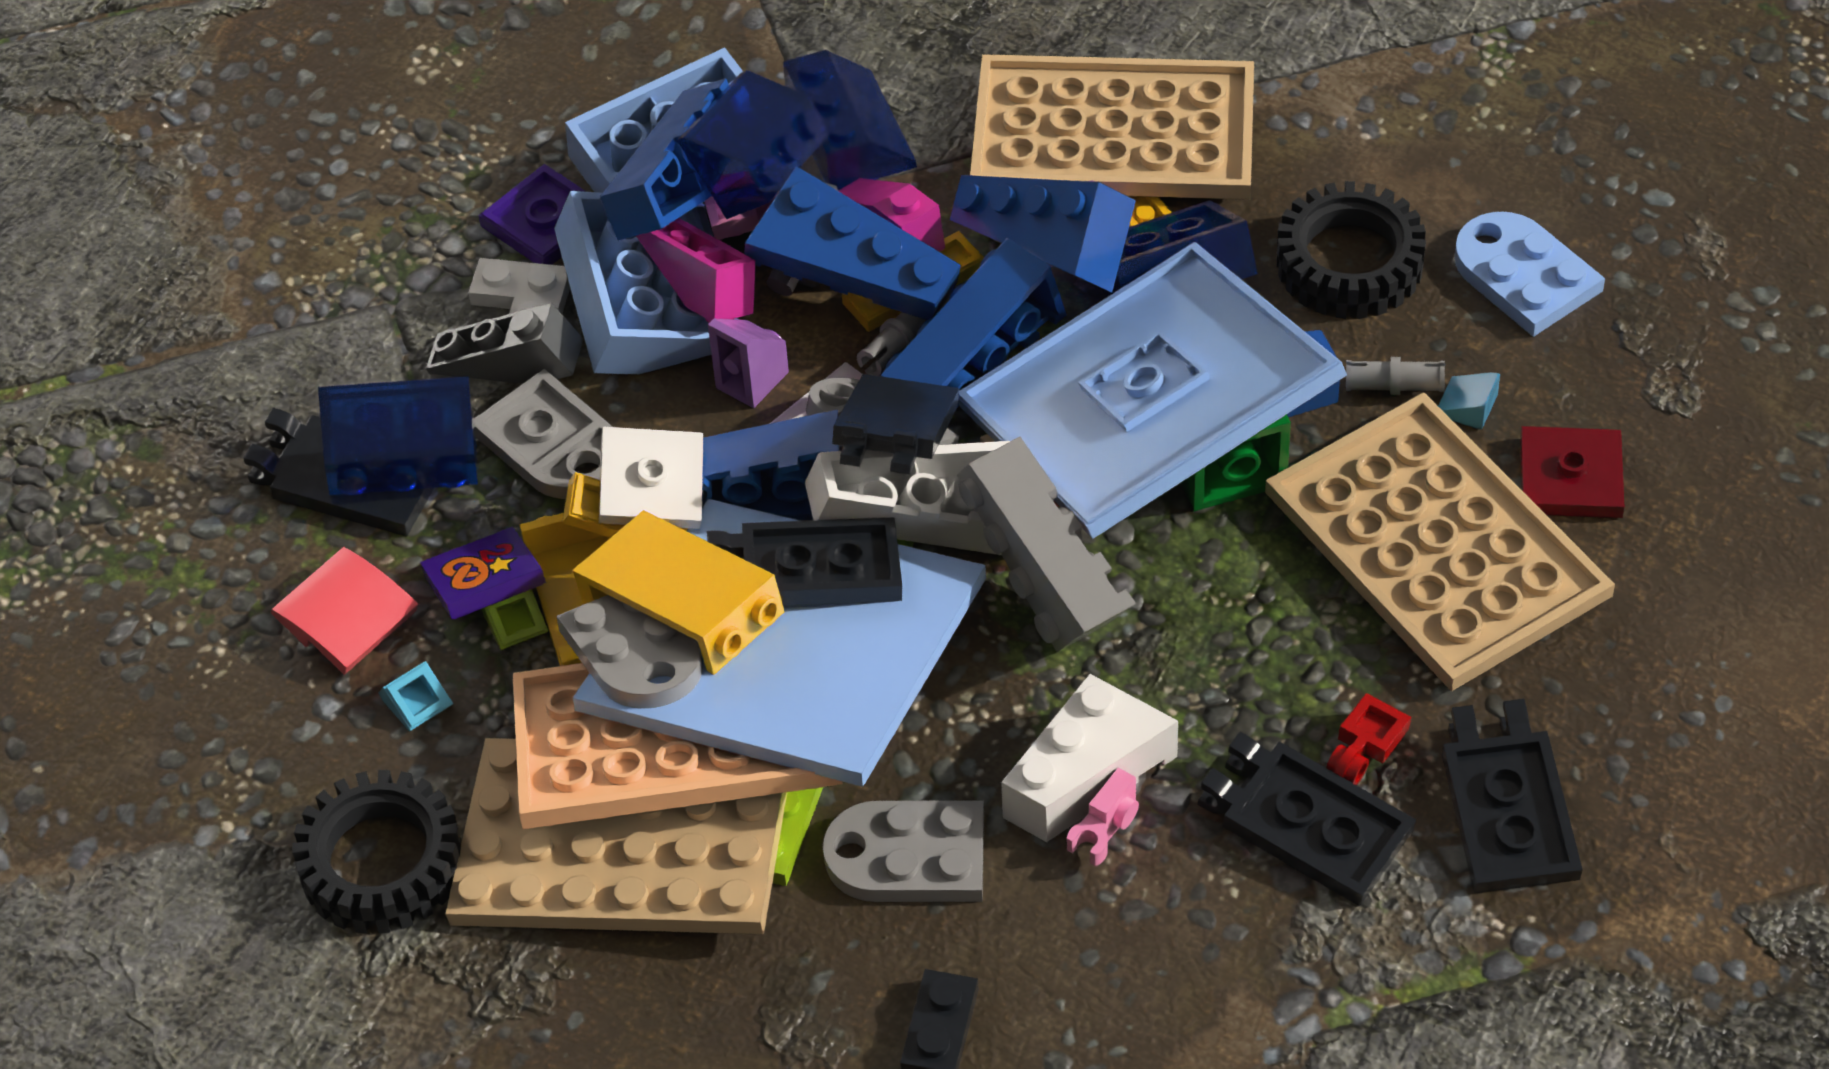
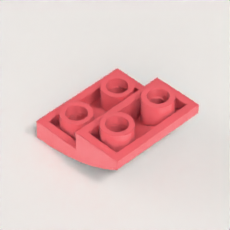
M343 547L272 608L271 614L305 647L312 643L345 675L417 610L418 603L378 568L356 553Z

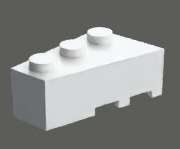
M1089 674L1001 782L1003 818L1048 842L1087 816L1089 813V803L1117 768L1135 776L1137 784L1139 776L1158 763L1162 762L1166 765L1177 758L1178 721Z

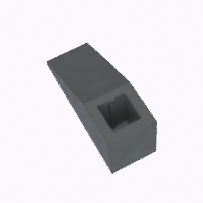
M548 303L437 333L426 370L430 374L523 384L545 369L553 377L560 379L573 375L584 339L553 303Z

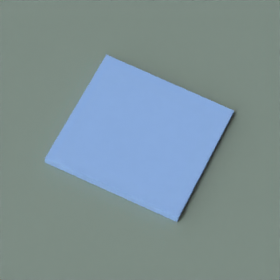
M1193 242L960 390L958 403L995 442L1012 441L1021 437L1056 487L1057 497L1054 501L1060 507H1065L1070 512L1072 511L1083 526L1082 529L1094 539L1341 380L1347 374L1342 362L1199 244Z
M708 499L702 508L700 529H687V532L707 541V531H725L730 534L742 533V523L799 520ZM898 544L902 578V601L783 606L785 612L715 675L706 670L701 654L703 670L698 684L690 693L674 703L656 708H632L621 705L610 699L589 673L573 696L574 709L577 712L774 764L812 771L816 775L863 787L986 580L985 565ZM658 676L649 682L661 684L672 678L669 676Z

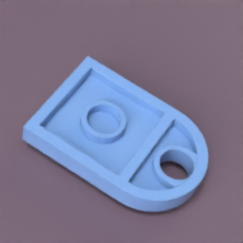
M1512 212L1486 213L1467 222L1458 234L1455 263L1461 276L1533 337L1603 292L1605 278L1542 226L1526 216ZM1487 235L1496 238L1498 241L1488 244L1482 243L1476 238Z

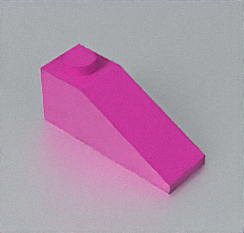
M859 178L839 190L842 194L940 252L945 249L939 205L913 185Z
M680 218L662 229L636 236L684 305L704 317L708 323L714 318L734 319L753 314L754 259Z

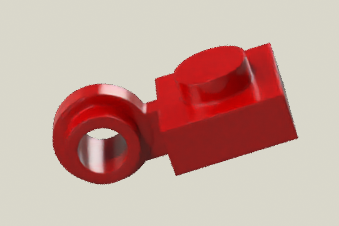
M1366 693L1339 729L1338 740L1346 743L1349 747L1339 744L1330 756L1326 768L1357 785L1363 778L1369 765V759L1363 755L1366 754L1383 764L1409 731L1412 717Z

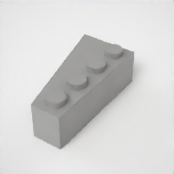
M1021 437L970 462L957 475L960 481L958 488L963 501L971 510L976 509L985 525L983 531L988 545L996 554L1001 553L1011 570L1009 572V580L1013 589L1022 599L1026 598L1036 614L1034 623L1038 633L1045 642L1052 643L1057 652L1106 626L1136 604L1126 589L1117 593L1110 584L1107 574L1111 572L1112 568L1102 553L1099 552L1094 555L1083 545L1081 533L1083 526L1074 513L1065 507L1058 508L1053 501L1057 497L1056 487Z

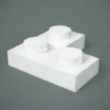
M479 258L468 293L471 305L510 309L509 314L548 303H553L560 313L563 314L570 284L565 266Z

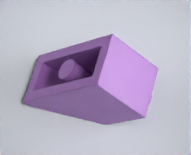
M714 318L708 324L716 388L755 408L789 372L786 341L773 330L763 329L748 320Z

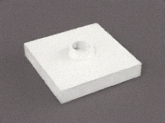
M603 427L601 438L599 523L626 525L644 510L679 528L700 529L702 521L703 433Z

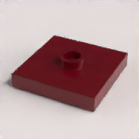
M1521 426V490L1546 515L1623 518L1625 505L1621 430Z

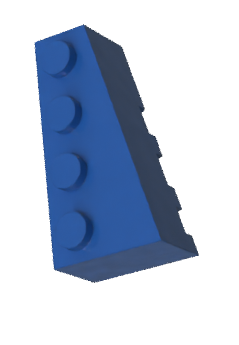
M797 166L745 242L744 251L745 255L755 260V266L761 267L762 264L783 271L784 275L799 280L806 278L830 286L831 290L846 295L850 292L872 299L875 304L925 320L933 318L939 312L957 284L961 267L959 263Z
M1006 238L996 250L990 251L983 258L980 268L965 284H961L953 290L945 306L933 318H929L921 325L917 336L902 352L896 353L888 361L885 371L881 376L959 388L960 391L1006 362L1008 354L1018 345L1025 349L1040 338L1037 331L1039 327L1048 320L1056 325L1067 315L1051 266L1009 238Z

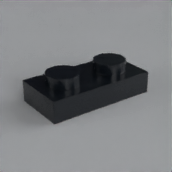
M928 969L924 970L900 1061L901 1069H959L979 990L978 978Z

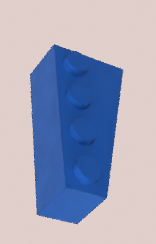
M721 79L683 91L600 195L606 217L611 223L618 241L664 228L761 165L727 79Z
M961 175L950 220L1001 244L1006 238H1009L1048 265L1112 292L1136 200L1100 182Z
M838 409L704 437L702 508L707 500L711 499L795 520H813L805 481L820 452L842 451L841 445L832 444L833 427L839 417Z

